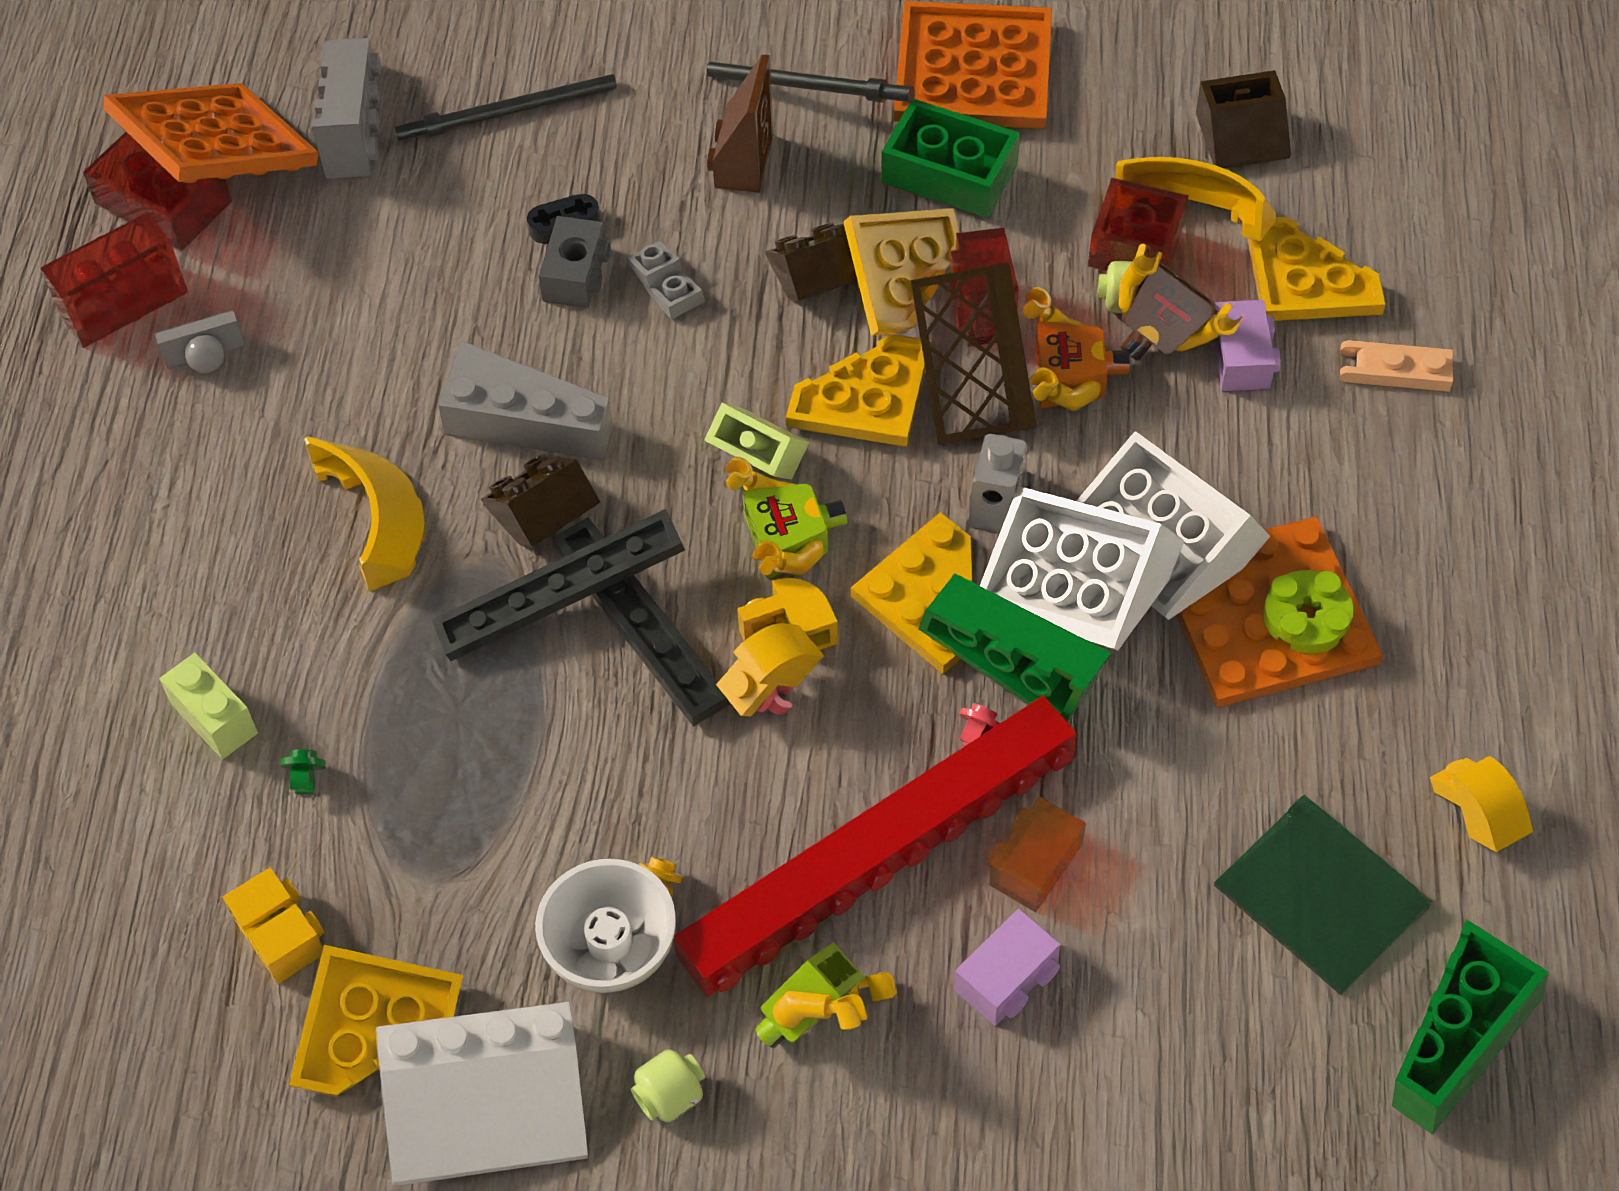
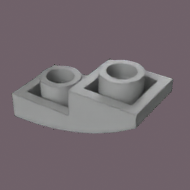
M661 240L627 257L628 264L641 284L671 320L705 303L702 289L683 272L680 259Z

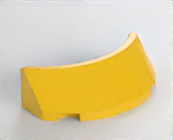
M1172 157L1134 158L1121 160L1116 163L1114 204L1132 208L1138 203V197L1150 195V202H1160L1165 194L1213 205L1232 210L1231 221L1239 224L1242 220V236L1257 241L1263 239L1276 221V212L1258 188L1243 177L1219 166L1196 160Z
M309 436L304 438L312 466L319 481L328 480L327 475L337 477L345 489H350L360 484H363L366 489L371 507V527L366 547L362 556L359 557V567L369 591L410 576L416 566L415 557L421 542L425 540L426 528L421 500L417 497L414 486L409 478L396 465L370 451Z

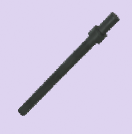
M709 62L707 65V75L709 77L744 81L753 67ZM770 69L771 85L865 96L867 101L881 103L885 102L886 99L912 102L915 96L914 87L888 84L886 79L869 78L868 81Z
M614 74L443 115H439L438 112L423 115L422 120L394 126L398 141L426 134L430 138L442 135L443 130L617 89V83Z

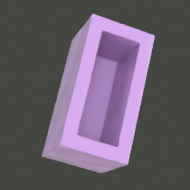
M1264 300L1215 302L1217 311L1214 315L1218 314L1224 304L1229 303L1232 305V308L1226 316L1232 320L1239 319L1240 316L1243 317V321L1234 334H1222L1213 339L1221 391L1270 389L1274 372L1280 371L1279 348L1272 347L1271 340L1274 339L1275 332L1274 319L1272 315L1267 316Z
M1017 909L955 970L953 990L996 1026L1006 1015L1009 1018H1013L1022 1010L1029 998L1027 994L1037 984L1043 987L1056 975L1060 968L1058 959L1061 944L1020 909Z

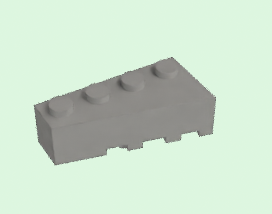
M369 38L324 41L321 60L322 78H319L318 81L320 99L315 101V113L318 119H313L312 129L326 179L372 176V160H378L379 156L377 138L373 137V132L379 131V115L377 108H374V104L380 103L378 80H375V76H381L379 53L372 52Z
M463 341L460 342L438 404L446 435L599 460L604 459L613 430L609 398Z

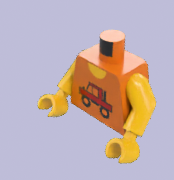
M1034 287L1025 295L1028 303L1023 307L1024 315L1029 319H1035L1040 316V322H1037L1035 341L1037 371L1029 379L1031 384L1037 386L1033 390V396L1036 400L1040 401V408L1062 406L1068 410L1077 411L1094 400L1105 396L1107 375L1129 374V351H1105L1104 332L1101 328L1087 326L1066 316L1056 307L1050 305V295L1041 287Z

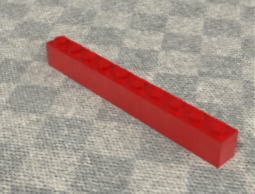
M1044 695L675 934L673 942L676 957L706 997H709L718 990L720 992L729 990L739 982L743 973L755 965L764 966L770 963L780 953L781 948L795 939L796 941L806 939L817 929L820 922L832 914L834 916L842 915L854 905L858 897L870 889L877 891L890 882L893 874L906 865L913 867L919 864L928 856L932 848L943 841L948 843L957 839L965 831L967 825L980 816L983 819L990 817L1001 807L1003 801L1015 793L1022 795L1028 792L1037 783L1039 777L1051 769L1058 771L1064 768L1074 756L1076 731Z

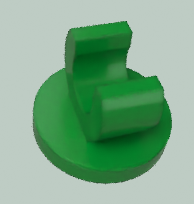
M296 749L290 751V757L280 760V767L291 770L290 790H295L296 794H314V771L325 769L326 761L317 758V751Z

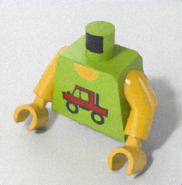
M742 457L732 458L724 468L725 472L731 473L726 480L727 487L730 490H738L743 486L746 490L742 492L744 516L756 547L752 558L754 560L760 559L761 565L759 570L766 576V579L773 578L782 573L804 575L828 552L827 529L847 524L843 502L837 500L818 505L812 486L809 484H794L771 479L753 471L751 464Z
M833 942L808 959L760 1007L766 1018L756 1026V1033L767 1046L776 1048L785 1038L792 1043L795 1042L821 1019H829L835 1013L837 1014L841 1029L856 1028L861 1025V1021L868 1019L863 1000L857 995L860 994L861 988L869 987L872 1002L893 998L897 994L894 978L888 972H878L864 976Z

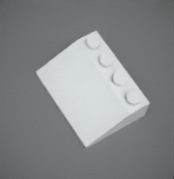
M1136 431L1076 501L1160 523L1184 539L1170 580L1151 605L1168 620L1241 571L1270 537L1250 514Z
M1018 486L980 586L1094 644L1118 651L1169 582L1184 539L1160 523Z
M569 1002L376 1027L392 1186L588 1159L577 1051Z

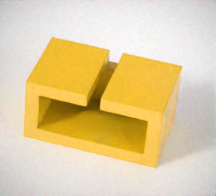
M271 867L222 896L232 918L277 985L321 957L323 947L319 937L324 935L325 932L311 910L303 915L296 903L302 899L288 877L280 881Z

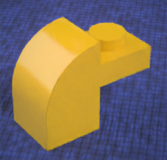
M796 578L772 580L773 596L756 598L745 606L737 608L739 632L744 641L767 626L786 623L799 625L819 650L838 644V621L823 592L807 581Z
M773 624L751 635L733 651L738 659L716 685L741 716L751 717L778 685L798 687L824 655L799 625Z
M1488 756L1477 763L1468 758L1456 760L1448 764L1446 769L1430 777L1434 793L1461 807L1469 838L1487 848L1498 852L1534 832L1522 792L1510 773L1493 757Z

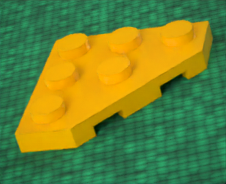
M954 208L849 216L843 222L871 336L906 333L915 326L917 316L910 280L945 274L949 264L958 255L963 246ZM938 284L920 287L924 306L932 298L939 286Z
M1287 216L1276 217L1275 223L1261 241L1247 238L1259 300H1264L1267 316L1272 315L1274 321L1383 315L1386 304L1379 273L1366 265L1361 269L1344 258L1345 252L1321 237L1315 240L1299 230L1300 224Z
M890 334L878 340L877 347L861 355L856 352L829 366V372L812 381L808 377L795 384L786 414V427L907 447L926 370L921 339Z
M939 512L851 587V597L942 674L948 671L961 658L928 637L918 628L927 607L954 573L972 581L971 536L943 513Z
M324 945L289 1087L337 1097L380 1069L376 1027L454 1017L463 975Z

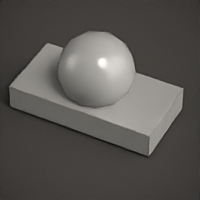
M234 310L155 333L167 368L187 363L194 371L199 373H212L224 362L225 351L245 346Z

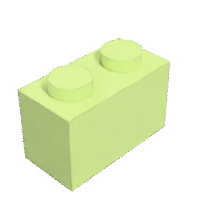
M721 403L704 440L735 457L746 459L752 466L771 476L792 480L809 444L808 441L741 407Z
M195 652L159 678L171 705L222 760L258 734L247 706Z

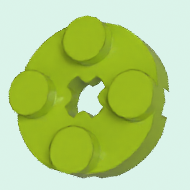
M1299 570L1276 577L1266 596L1263 609V618L1269 633L1277 641L1278 637H1280L1283 641L1290 643V649L1308 654L1322 653L1338 645L1340 639L1348 632L1354 614L1353 602L1348 591L1341 585L1339 576L1331 571ZM1302 605H1309L1318 611L1315 613V618H1308L1305 612H1298L1297 609L1302 608Z

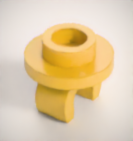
M651 856L649 863L640 862V866L648 869L661 880L672 898L673 886L671 882L681 883L683 879L681 874L675 872L677 864Z

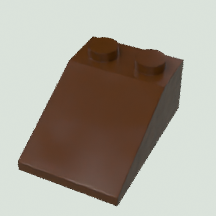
M762 54L727 104L724 119L717 120L715 127V142H717L716 148L709 149L707 170L713 171L715 188L760 193L774 136L770 55Z

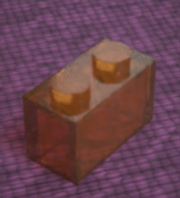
M1039 796L1030 810L1024 807L1018 813L1011 827L1013 834L1006 844L1000 841L992 850L987 861V865L990 867L989 886L1036 913L1083 845L1086 823Z

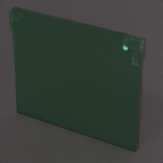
M1306 795L1300 797L1262 837L1214 882V886L1340 995L1412 924L1428 911L1433 903V900L1404 878Z

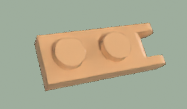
M1351 340L1341 343L1340 352L1343 356L1357 358L1356 367L1345 366L1340 369V380L1343 382L1450 392L1453 383L1452 349Z

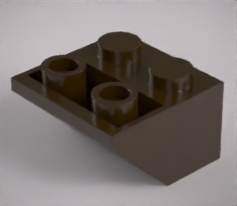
M1275 70L1200 81L1196 116L1213 165L1221 168H1230L1290 158L1291 148L1286 98Z
M833 223L817 226L811 229L812 236L800 238L797 235L788 236L775 241L776 248L765 251L767 259L788 299L801 301L858 281L844 224L834 226Z
M545 454L538 455L526 462L523 466L525 471L514 478L506 476L493 483L489 487L491 493L481 498L484 506L518 544L529 547L535 546L601 503L577 459L562 458L560 456L546 457Z

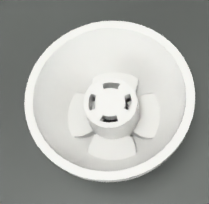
M621 859L593 860L565 872L546 891L539 904L535 921L536 938L539 948L553 971L569 984L597 993L623 991L649 978L668 955L676 927L674 904L661 880L648 869Z

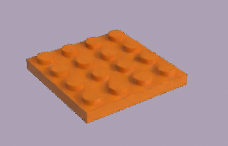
M904 1L896 85L914 87V99L1001 127L1046 129L1052 8ZM895 100L894 121L899 122L910 102Z
M242 83L104 95L103 109L178 182L193 183L198 179L214 177L228 179L233 175L249 173L263 175L267 171H297L302 167L317 166L319 152Z
M1317 516L1265 529L1270 535L1269 539L1241 571L1176 614L1216 708L1381 664L1383 654ZM1299 570L1331 571L1339 576L1341 585L1348 591L1352 599L1354 614L1348 632L1340 639L1338 645L1322 653H1300L1290 649V643L1283 641L1280 637H1278L1277 641L1269 633L1264 622L1263 609L1266 596L1276 577ZM1302 605V608L1297 609L1298 612H1305L1308 618H1315V613L1318 611L1309 605Z

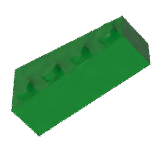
M956 573L953 574L927 607L918 630L1029 705L1044 695L1067 722L1091 691L1111 652Z
M1466 919L1457 945L1446 964L1442 979L1437 990L1434 991L1426 1015L1415 1034L1396 1077L1392 1107L1433 1134L1543 1000L1549 971Z

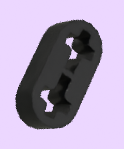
M577 194L538 205L532 208L527 215L529 235L538 243H549L557 216L600 221L598 202L591 195ZM584 211L586 215L580 216L579 212ZM547 221L548 226H543L542 222Z

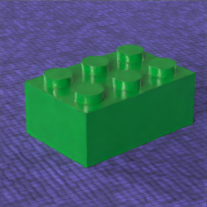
M913 99L881 151V183L989 218L1018 165L1020 132Z

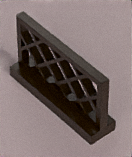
M1009 262L910 280L938 444L983 437L987 434H1000L1037 428ZM986 276L988 294L979 307L959 294V291L968 279ZM961 280L955 290L945 284ZM938 284L952 295L940 312L936 314L923 305L920 287ZM955 297L975 310V313L962 331L941 318ZM989 300L993 317L982 310ZM925 312L935 318L928 329ZM979 314L992 322L995 328V336L986 348L966 335V332ZM938 321L959 335L945 356L930 346L929 334ZM962 338L983 352L969 372L949 359V356ZM996 340L1000 358L989 351ZM932 353L942 359L935 370ZM986 355L999 363L1002 369V376L993 389L972 375ZM945 362L966 376L952 396L937 387L936 375ZM969 379L989 392V395L976 413L956 400V397ZM1003 381L1006 399L996 392ZM939 394L949 400L942 411ZM994 396L1008 406L1010 423L993 426L979 415ZM952 403L972 416V419L963 431L945 434L943 416ZM976 420L986 426L969 430Z

